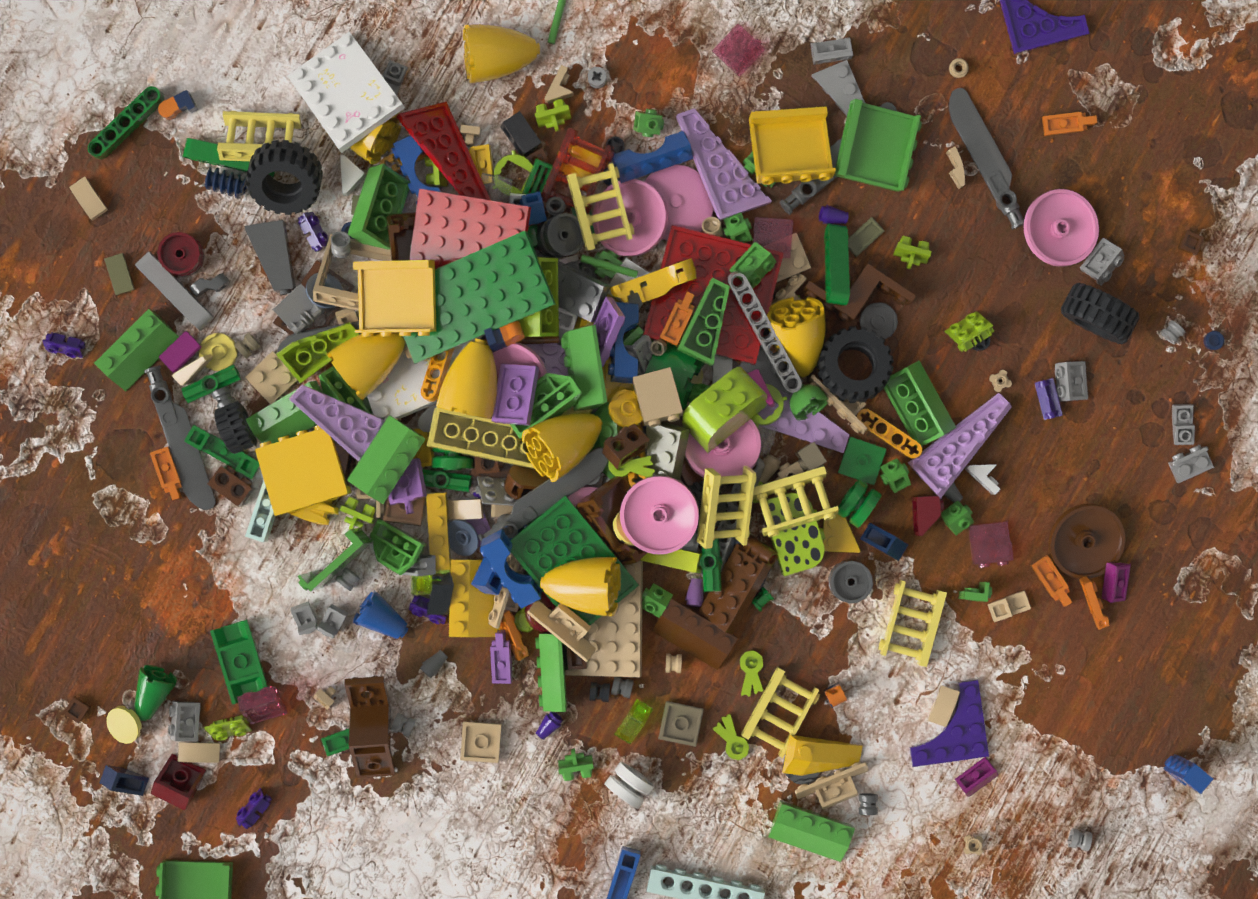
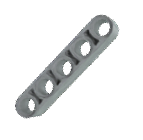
M150 251L135 264L199 331L214 319V316L172 273L162 267L159 260Z

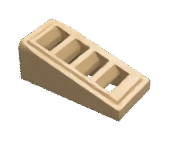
M209 354L198 358L175 372L172 377L181 386L191 383L213 359V356Z

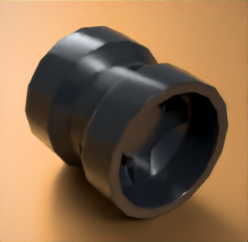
M611 137L606 142V153L610 157L625 150L624 141L620 137Z
M591 682L589 701L601 700L602 702L609 703L610 683L601 685L597 682Z

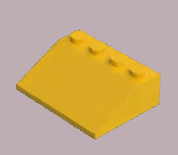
M451 559L450 573L454 586L449 612V637H495L497 630H501L500 626L497 629L488 624V616L493 609L495 595L485 594L471 585L483 559Z

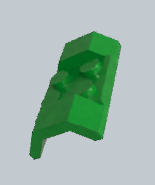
M248 619L211 630L210 633L232 705L269 694L264 676L265 673Z

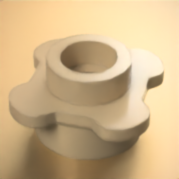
M1000 370L998 374H992L989 377V381L992 382L996 392H1000L1003 388L1012 385L1005 370Z
M967 835L964 837L965 848L963 850L965 854L980 855L983 852V838L981 836L971 837Z

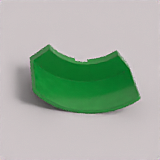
M667 343V350L661 356L652 355L645 374L671 367L681 407L684 410L694 385L691 383L694 375H699L705 363L676 350L678 346Z

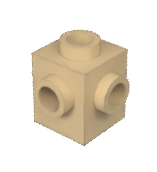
M798 461L791 465L787 462L779 467L780 472L776 473L778 475L776 480L786 478L789 473L796 475L804 471Z

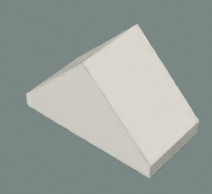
M340 155L342 194L349 196L364 180L366 175L345 155Z

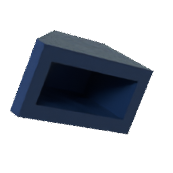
M869 523L860 538L897 561L900 560L908 547V544L872 523Z
M106 765L100 784L110 791L143 796L149 777L121 767Z

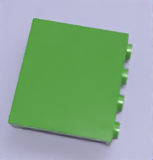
M851 100L834 176L897 192L904 191L909 182V177H907L908 170L911 169L913 164L912 152L917 147L916 135L922 125L920 121L921 115L913 116L862 103L863 100Z
M361 528L350 529L345 533V536L353 544L316 577L312 572L299 575L300 581L298 583L304 590H309L310 592L322 588L373 541Z
M163 860L157 866L156 874L159 877V884L156 886V896H159L158 899H232L233 862Z

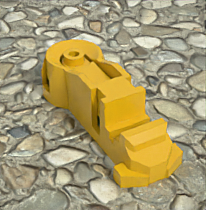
M691 258L610 287V292L613 297H618L622 302L626 303L629 302L628 296L632 295L630 291L633 290L634 293L638 292L642 303L665 295L674 286L696 279V269ZM683 268V272L677 274L676 270ZM646 281L647 286L641 287L640 283Z

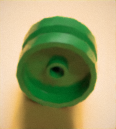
M432 447L433 452L444 453V456H434L431 461V468H444V470L474 469V458L462 457L461 453Z
M858 479L846 492L838 506V515L842 518L848 517L853 511L849 523L856 528H859L864 523L882 496L875 489L869 490L863 496L868 488V484L861 479Z

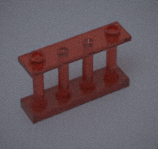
M568 128L541 193L542 201L547 202L552 197H559L565 204L575 208L572 198L557 192V189H555L558 182L562 181L568 184L567 175L563 172L565 164H572L592 174L601 173L604 171L607 162H611L615 152L612 151L614 146L607 145L606 149L600 148L580 139V136H578L579 131ZM579 146L601 156L602 159L599 166L595 167L573 157L570 153L572 147ZM599 181L591 183V185H582L580 190L587 192L586 197L594 195ZM587 204V207H585L586 215L591 211L592 205Z

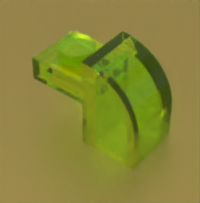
M433 575L411 576V595L430 594L432 581H436L432 579Z

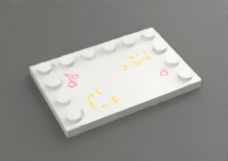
M350 32L287 75L341 153L405 108Z
M468 342L455 347L449 368ZM403 350L391 373L367 396L373 414L384 420L389 415L398 420L436 404L437 400L429 402L421 396L422 384L431 358L414 364L412 358L408 359ZM443 352L439 354L438 360H443L446 356V353ZM435 370L433 372V379L439 377L440 370ZM428 391L427 394H433L434 391Z

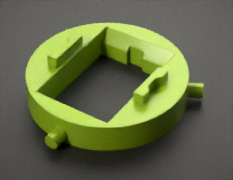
M512 150V154L502 157L494 169L495 185H493V188L496 189L498 187L500 191L507 195H510V193L522 194L527 182L526 179L520 190L498 178L507 160L531 172L533 167L526 157L516 154V150Z
M766 384L773 400L779 406L765 420L758 414L752 417L751 420L757 428L759 425L766 426L776 422L781 417L784 410V401L787 400L786 396L782 397L779 390L769 384Z

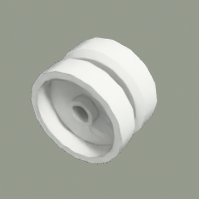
M620 761L615 768V772L620 778L610 775L605 785L623 801L639 809L644 802L643 796L640 793L649 795L654 785L639 771Z

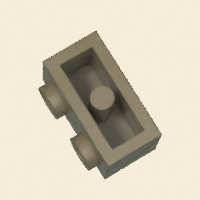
M811 442L795 453L803 471L823 467V464L827 462L815 442Z

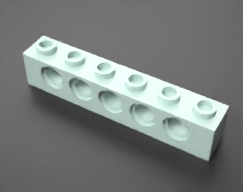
M661 864L651 866L647 884V892L678 899H738V896L743 892L749 895L748 899H764L765 896L764 889H761V886L756 884L745 886L737 880L726 882L723 881L724 878L712 876V878H707L705 874L699 872L688 874L686 870L680 868L669 870L667 866ZM669 876L674 881L671 885H665L663 879ZM688 880L693 885L690 889H684L682 883ZM705 884L711 886V890L708 893H703L700 890ZM724 888L730 890V894L727 897H722L719 894Z

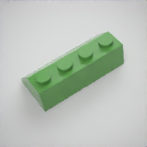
M385 164L370 167L347 235L362 244L389 250L387 216L402 213L409 192L408 184L411 182Z
M148 309L94 364L124 391H127L145 373L144 370L151 368L160 359L159 356L179 336L155 311Z
M596 325L567 331L561 338V346L565 349L564 365L568 369V376L574 379L582 391V394L573 405L574 411L597 409L607 403Z
M920 361L890 376L884 390L912 439L923 446L956 428Z
M317 381L304 384L323 393ZM296 390L246 419L254 436L261 443L271 441L273 444L279 442L278 438L287 435L292 438L297 436V432L309 430L317 425L289 400Z
M389 415L347 481L368 496L384 504L425 441V438Z
M550 632L539 633V637L535 638L536 649H540V656L537 657V668H541V676H538V687H542V695H539V706H543V711L566 712L567 700L563 643Z
M780 800L768 837L841 862L849 848L855 828L851 824Z

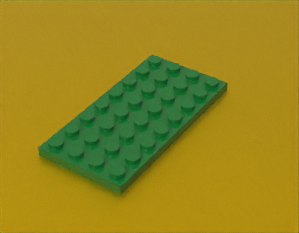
M522 231L435 269L436 331L430 332V336H418V332H411V336L403 337L414 364H417L485 335L484 330L492 328L493 331L556 305L527 231Z

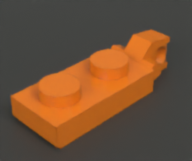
M1082 112L1043 116L1044 136L1083 132L1088 130L1087 126L1096 125L1097 116L1086 117V113Z
M687 292L683 301L679 299L675 303L660 339L678 346L694 312L695 306L691 305L694 299L693 294Z
M169 446L151 452L150 455L162 489H164L165 493L170 492L172 500L181 499L182 496L179 488H182V482Z
M1048 555L1030 565L1055 601L1059 599L1063 606H1068L1072 603L1067 595L1070 592L1069 586Z
M1087 576L1080 578V583L1096 627L1100 630L1109 626L1107 615L1101 611V609H1104L1103 604L1095 594V592H1098L1095 582L1090 581Z
M504 610L500 629L505 630L506 641H510L514 657L520 661L529 656L528 650L522 643V635L516 628L513 614L509 610Z

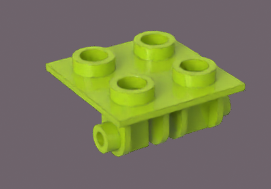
M976 311L968 314L960 322L951 325L949 329L945 330V333L958 344L957 347L961 352H966L974 347L973 344L977 345L975 337L981 343L982 340L992 336L994 330L992 328L993 325Z
M244 715L236 716L234 719L231 717L230 721L228 719L213 721V724L204 727L213 739L218 741L226 740L229 736L233 735L244 736L247 732L252 731L247 725L249 717Z

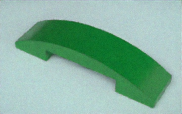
M196 425L192 426L184 442L198 450L209 454L226 465H230L237 472L250 479L254 477L260 466L257 459L243 451L233 454L228 450L222 439Z

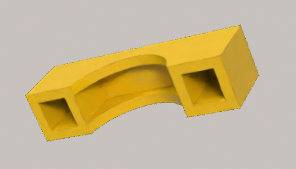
M431 493L426 496L430 555H435L436 571L450 570L451 567L447 493Z

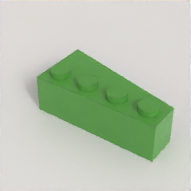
M714 278L709 281L676 350L709 366L714 365L730 288L729 285Z

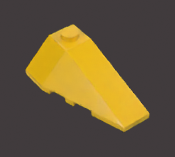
M790 735L782 772L803 776L850 767L860 762L863 746Z

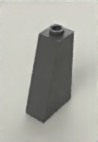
M278 220L245 226V231L273 290L277 293L280 292V295L290 294L296 286L286 222Z

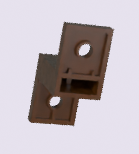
M869 264L863 267L851 285L850 297L846 306L827 303L826 291L811 281L802 290L805 292L804 296L806 298L812 297L822 302L824 310L828 312L832 310L837 314L836 317L845 323L846 321L851 322L854 320L876 285L881 293L885 295L889 293L895 297L893 300L902 306L910 304L916 297V295Z
M384 676L345 679V689L350 705L349 749L357 778L395 775V765L390 748L391 706Z

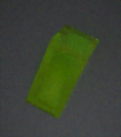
M636 699L614 735L631 744L645 725L653 708Z

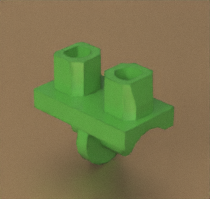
M573 748L571 749V755H565L564 760H558L559 774H562L564 781L573 780V772L581 771L582 778L592 777V769H594L592 755L576 754V750Z

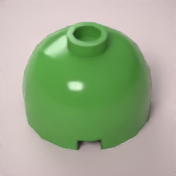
M802 384L800 390L791 395L789 400L790 409L796 420L808 419L806 415L812 412L814 416L828 404L827 400L829 398L820 387L812 384L805 386Z

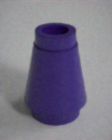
M826 205V207L822 206L819 212V221L823 222V224H846L848 212Z
M556 712L546 713L536 731L537 736L544 740L561 726L563 719Z

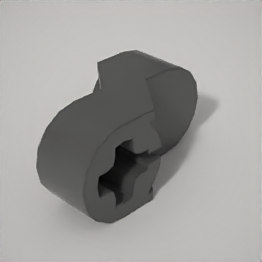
M221 273L211 281L200 278L190 286V290L196 297H199L209 289L220 292L230 281L224 273Z

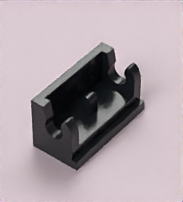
M520 111L502 122L500 128L518 154L525 157L536 150L542 143Z
M451 573L434 574L432 579L436 581H432L430 598L427 603V615H448L454 586Z

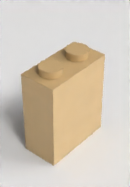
M671 367L633 377V385L645 426H658L661 424V421L668 420L673 422L679 420L680 416H683Z

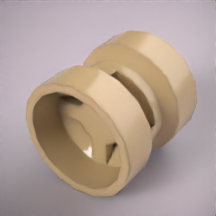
M708 217L703 221L702 229L704 233L723 237L721 222L718 218Z

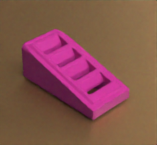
M756 369L747 373L767 394L766 403L771 408L774 407V400L759 370Z

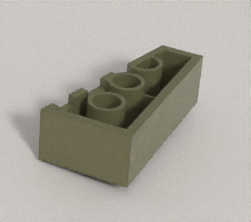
M661 421L660 425L654 427L646 425V436L650 439L647 446V456H651L650 461L653 463L652 466H647V468L655 470L652 474L653 476H668L680 481L690 429Z

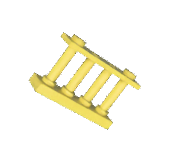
M223 111L222 115L225 126H228L226 143H218L217 151L220 160L250 161L255 150L263 145L253 144L255 127H267L265 143L269 142V144L273 141L275 128H286L284 140H289L292 143L294 129L302 128L300 114ZM236 126L248 127L244 144L234 143Z
M613 163L607 165L609 171L582 178L580 176L576 177V173L566 176L586 251L595 249V245L599 241L626 235V239L630 240L633 239L632 235L635 234L632 223L629 224L621 196L617 178H620L617 166L614 167ZM611 178L613 190L587 197L585 195L581 196L580 188H582V185ZM616 197L618 209L591 216L590 214L586 215L585 207H587V204ZM621 216L622 228L599 234H591L590 226L592 223Z
M743 466L742 475L721 476L713 468L705 469L697 542L705 549L712 548L713 541L719 538L735 537L743 546L747 545L750 535L749 524L754 485L757 480L756 472L748 466ZM741 483L740 493L719 495L721 484ZM739 501L738 511L717 513V505L719 503ZM737 519L736 529L714 531L717 521Z
M824 466L754 487L753 500L759 501L767 524V528L762 529L763 536L774 537L779 535L780 531L823 518L824 520H830L836 517L835 515L839 511L838 506L830 507L822 483L827 474ZM810 482L815 484L823 511L813 514L804 490L805 484ZM791 488L797 491L805 515L793 519L785 495L786 490ZM774 493L778 495L786 522L776 525L774 524L766 499L768 498L767 495Z
M900 580L894 587L893 594L896 595L885 637L880 640L878 650H881L880 654L886 656L887 650L914 657L915 660H918V665L927 667L947 593L937 590L936 594H928L905 587L906 581ZM902 595L930 602L933 605L931 612L925 613L900 606ZM897 613L925 620V623H928L926 631L923 630L921 632L896 625ZM892 632L920 639L923 642L921 649L914 650L890 643Z
M777 667L741 735L748 740L750 736H756L780 749L778 755L783 758L786 755L789 736L797 733L812 703L816 704L820 694H818L819 689L816 687L811 692L788 680L784 675L785 671ZM783 685L807 698L804 707L800 708L779 697L775 692L777 686ZM774 702L798 715L794 725L770 714L766 709L768 703ZM765 719L789 732L785 742L758 729L759 727L756 725L759 720Z

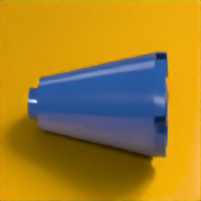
M375 590L365 598L360 606L359 613L356 612L353 618V623L395 639L403 638L408 631L406 627L407 622Z

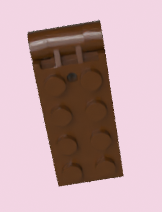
M750 534L747 545L737 544L721 571L722 591L709 592L698 613L725 633L733 634L768 572L776 562L778 553Z

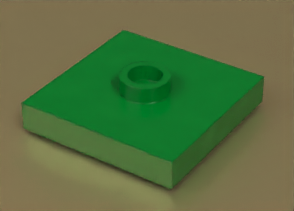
M849 437L838 473L875 485L886 449Z

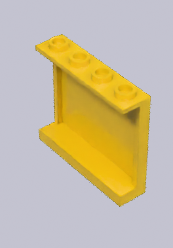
M827 107L755 111L750 113L749 127L757 184L770 185L774 182L787 184L799 180L801 182H809L813 179L827 181L833 178L836 168L832 166L826 123Z
M435 260L353 262V270H358L359 330H355V333H362V337L374 336V333L380 332L381 336H392V332H399V336H411V332H418V336H430V332L436 331Z
M316 426L314 427L315 430L311 432L307 430L299 431L296 433L297 436L292 438L289 435L278 438L279 442L273 444L271 441L260 444V448L255 449L275 516L352 493L350 486L346 484L333 438L321 427Z

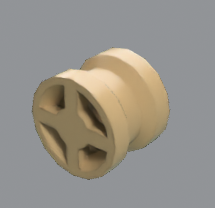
M666 654L665 673H670L671 671L681 673L682 654H677L676 656Z

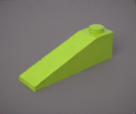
M349 322L294 341L276 355L294 377L302 383L332 360L327 356L329 351L348 339L359 335V333H355L356 329Z

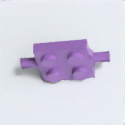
M419 458L412 459L388 496L390 505L405 503L406 514L414 513L413 501L427 496Z

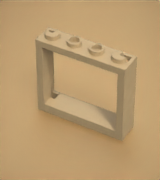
M330 234L314 285L313 301L359 311L358 293L324 286L333 259L331 251L332 234ZM350 238V254L381 261H391L390 249L365 245Z

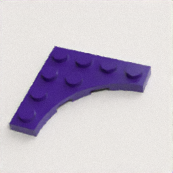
M1000 0L1014 54L1089 34L1085 15L1058 17L1048 14L1036 5L1031 4L1028 0Z
M978 680L958 682L960 693L953 718L934 739L909 747L912 767L989 757Z

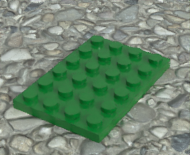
M566 495L510 540L512 543L511 553L539 587L541 577H544L545 573L565 563L586 558L616 557ZM617 558L615 563L620 564L621 589L618 591L617 600H615L618 603L636 589L639 584ZM547 595V597L552 601V603L556 607L560 604L558 601L554 600L549 595ZM568 607L589 626L601 617V615L589 614Z

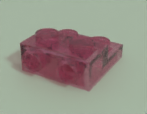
M1008 522L968 527L973 564H978L979 568L990 567V563L997 562L998 566L1008 565L1009 561L1013 560Z
M275 686L264 687L257 692H246L242 696L237 697L239 710L250 724L287 714L286 706L281 701L280 693Z

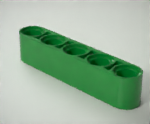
M154 86L147 87L88 144V152L100 160L108 157L158 108L159 104L164 101L163 93ZM157 92V99L150 101V95ZM144 106V111L141 114H137V107ZM130 119L129 126L123 127V121ZM116 132V138L109 141V134ZM98 145H102L101 153L96 154L95 148Z
M192 138L186 139L182 157L243 172L248 171L250 161L220 160L217 151L218 144ZM275 172L269 173L274 178Z
M828 223L824 233L826 302L846 306L850 297L847 226Z

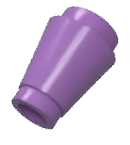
M691 578L685 598L687 606H702L704 602L702 579Z

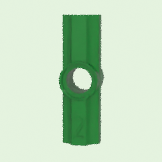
M232 365L181 388L182 394L189 404L220 388L240 381L241 377L236 366ZM210 379H214L216 383L213 389H209L207 386V382Z
M422 469L425 486L470 492L472 486L471 475ZM440 475L446 477V483L443 486L438 482Z
M719 539L713 541L712 548L705 549L702 546L700 565L703 568L704 592L722 591L721 567L723 561L720 557ZM711 557H713L714 559V565L712 567H710L708 563Z

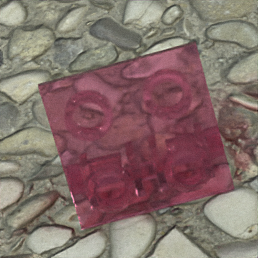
M737 24L712 52L740 77L766 49L761 45L760 40H755L742 26Z
M755 217L753 243L756 242L763 248L783 252V258H790L793 220Z

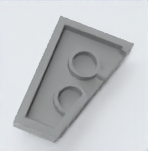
M847 60L811 75L846 116L851 100L859 99L863 100L862 103H865Z

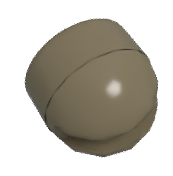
M662 339L655 340L650 346L651 352L656 356H661L667 350V343Z

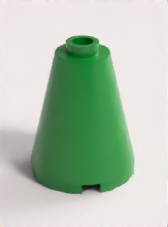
M144 665V668L141 667L139 670L134 712L141 721L152 719L177 683L176 676L171 672L169 675L163 673L164 669L161 667Z

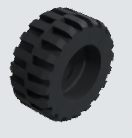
M275 140L271 144L268 142L263 144L262 147L257 148L250 159L246 175V187L251 198H255V202L259 206H264V209L267 211L272 210L275 211V214L285 213V215H291L293 212L295 214L301 213L303 209H309L319 196L323 177L322 165L317 160V156L314 153H310V149L306 146H300V143H290L289 140H283V142ZM275 171L288 172L297 177L300 182L294 184L281 183L272 178L269 173Z
M1076 283L1072 286L1061 307V314L1068 320L1095 335L1117 344H1124L1128 341L1140 319L1139 313L1128 304L1102 290L1083 283Z
M851 326L848 330L843 328L837 334L831 335L823 346L817 363V369H819L818 377L823 380L822 384L826 388L828 387L833 395L839 396L838 399L843 402L847 399L849 403H855L856 401L862 403L866 402L869 398L876 397L886 386L893 372L892 363L894 360L893 356L889 354L891 352L889 345H884L886 340L882 336L880 338L875 336L877 332L873 330L871 333L867 332L866 327H861L857 330L856 326ZM846 350H858L864 353L872 364L871 375L865 380H852L846 377L838 366L839 355Z

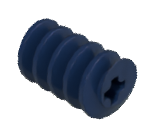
M211 166L205 178V187L207 190L213 188L214 192L220 190L221 194L227 193L230 197L235 194V198L239 199L245 194L247 189L246 177L242 181L241 174H239L235 179L234 172L227 176V170L219 174L218 167L212 172Z

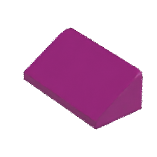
M185 331L159 358L175 373L201 349V345L190 333Z
M1114 562L1106 564L1102 599L1110 603L1126 600L1131 564Z
M984 757L955 778V781L966 796L970 797L999 774L989 760Z

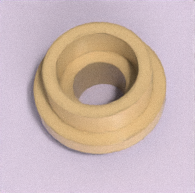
M955 59L949 65V72L953 77L962 78L968 72V64L963 59ZM955 66H961L962 71H956Z

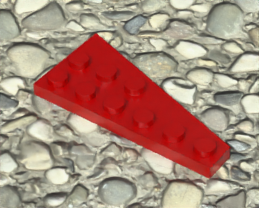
M447 102L399 113L396 116L459 195L491 200Z

